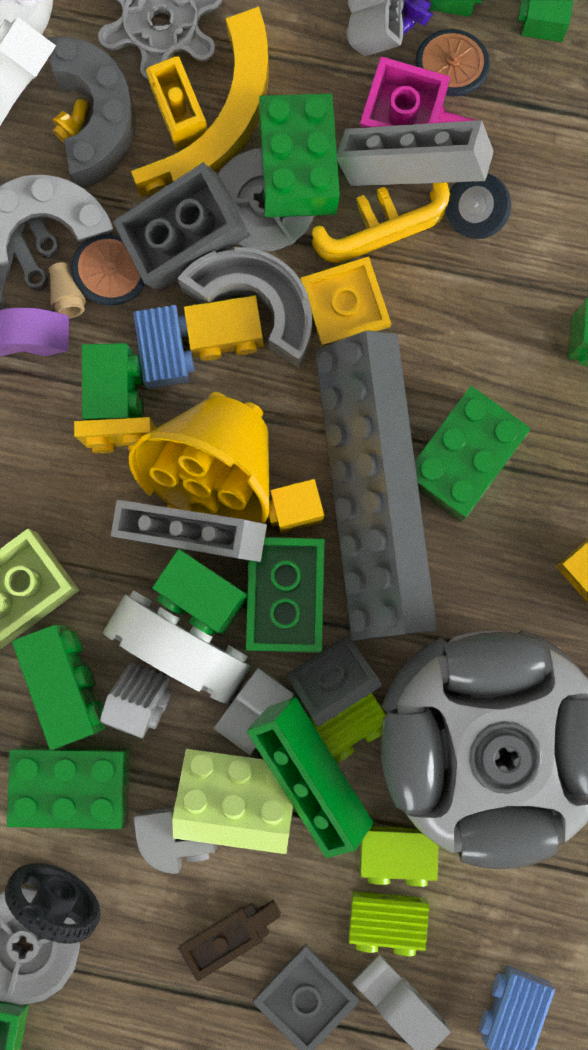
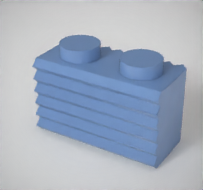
M176 305L133 312L143 383L146 388L189 383L188 372H194L195 369L191 350L185 351L183 337H188L185 315H179Z
M506 965L503 974L498 973L492 986V996L495 997L492 1009L484 1011L479 1024V1033H482V1040L486 1048L490 1050H535L555 992V988L550 981Z

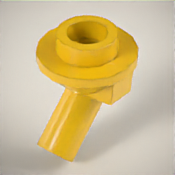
M77 99L75 101L71 116L62 111L52 119L56 126L52 131L63 143L64 139L77 135L82 130L81 127L89 108L86 100Z

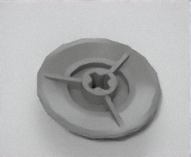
M254 148L236 155L220 169L218 175L251 235L237 245L274 252L294 244L309 229L314 216L264 217V209L259 208V201L263 199L260 148Z
M22 888L24 897L31 903L37 890ZM5 892L0 894V1001L17 1005L44 1001L62 989L75 970L80 943L64 944L52 942L30 932L11 914L5 901ZM68 917L64 921L65 924H76L74 920ZM23 936H26L27 943L33 944L27 953H24L23 946L17 945V942Z

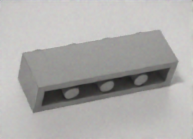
M482 120L350 128L344 131L337 151V161L351 186L472 182L486 180L494 151Z
M117 500L111 537L261 562L267 524Z

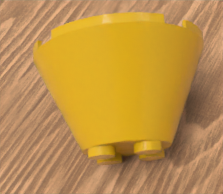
M212 392L208 399L140 437L129 453L131 472L139 486L148 496H151L154 492L168 504V508L232 517L265 524L269 515V432L267 425L262 419L263 411L254 403H242L228 398L219 392Z

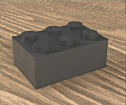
M204 162L113 221L144 284L158 291H163L176 283L181 273L200 257L216 251V253L226 251L251 236L220 176Z

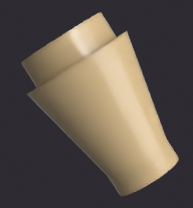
M65 262L53 264L49 267L51 309L54 312L68 315L69 319L78 317L85 310L86 299L73 280L70 265Z

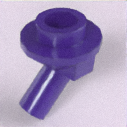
M404 0L402 12L405 14L403 17V35L412 29L417 22L425 26L433 16V12L429 10L431 3L428 0Z

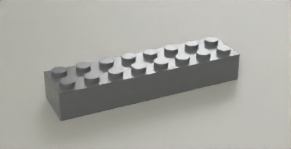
M366 330L315 350L352 641L437 630L398 334Z

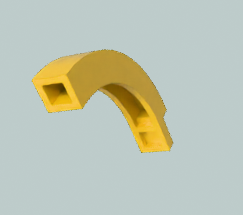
M259 6L226 18L227 34L235 57V67L231 90L219 116L210 128L190 146L165 159L131 171L140 197L154 195L203 162L219 174L220 169L233 157L239 155L248 143L259 122V96L267 95L269 81L268 43Z

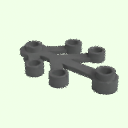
M41 217L27 220L37 238L36 248L39 253L45 258L55 257L60 249L59 243L53 235L49 234ZM26 221L20 224L10 236L7 247L9 264L0 266V310L5 306V296L2 290L15 254L25 272L24 279L30 289L41 291L48 285L46 273L37 266L22 236ZM51 241L54 243L51 250H42L45 242ZM35 274L42 275V280L38 284L31 283V278Z

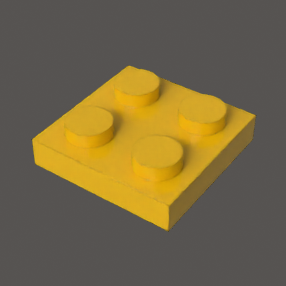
M369 256L300 278L308 294L312 319L322 347L366 330L379 331L391 326Z
M150 417L74 421V436L87 448H92V453L114 452V447L128 446L130 451L140 437L157 427Z

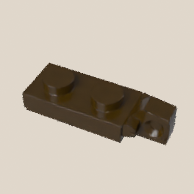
M274 899L257 910L253 903L245 907L242 906L180 944L178 950L198 982L262 943L263 938L270 933L266 926L279 919L281 911Z

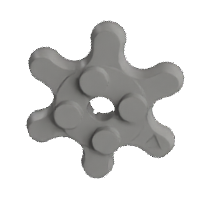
M116 0L122 6L123 12L121 17L116 22L103 26L98 34L99 43L109 51H117L126 46L137 47L142 53L140 72L148 80L146 69L172 58L175 53H188L199 62H206L211 59L215 52L214 41L211 37L200 31L198 22L202 16L216 11L221 5L222 0ZM165 13L170 17V24L153 26L152 19L156 14Z

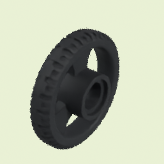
M43 863L26 864L15 870L6 884L5 901L11 914L30 932L46 940L64 944L81 942L92 935L100 921V905L92 890L81 879L60 867ZM28 882L37 889V893L31 903L26 900L21 889V885ZM68 917L78 924H65L64 921Z

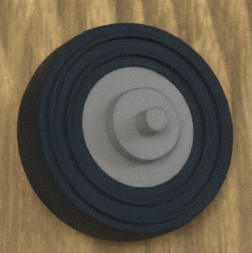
M487 173L485 181L455 182L449 191L450 196L446 206L447 218L451 226L465 237L471 239L488 238L499 232L510 216V193L505 184L492 174Z

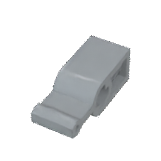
M379 953L352 980L354 986L367 997L382 1017L414 1050H434L451 1033L447 1021Z

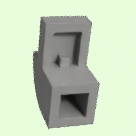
M174 807L138 812L134 816L137 845L143 858L155 869L165 873H179L183 867L182 857L187 856V862H198L209 859V853H215L217 844L173 838L172 818Z

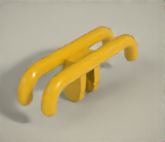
M447 182L433 183V190L430 192V199L432 201L430 204L400 216L397 214L386 187L377 189V199L386 219L385 222L380 224L371 209L369 201L364 195L356 198V202L366 229L342 239H333L327 234L323 226H316L312 230L313 248L327 262L341 263L429 229L439 223L445 215L450 196Z

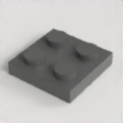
M349 635L287 674L291 684L318 727L382 686L377 675Z
M305 943L253 998L252 1003L299 1050H315L360 1002V997Z

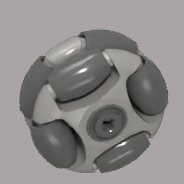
M496 630L469 632L452 637L449 643L440 637L420 649L401 668L390 684L382 703V708L387 712V715L383 718L382 771L394 806L401 809L412 823L432 842L450 853L458 852L460 862L489 869L521 868L539 863L556 855L558 844H564L588 822V679L580 668L557 646L542 637L524 630L518 633Z

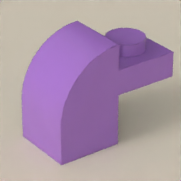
M36 308L1 309L0 357L22 351L40 356H50L69 351V316Z

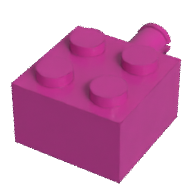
M381 56L360 121V128L475 121V119L445 111L443 103L450 76Z

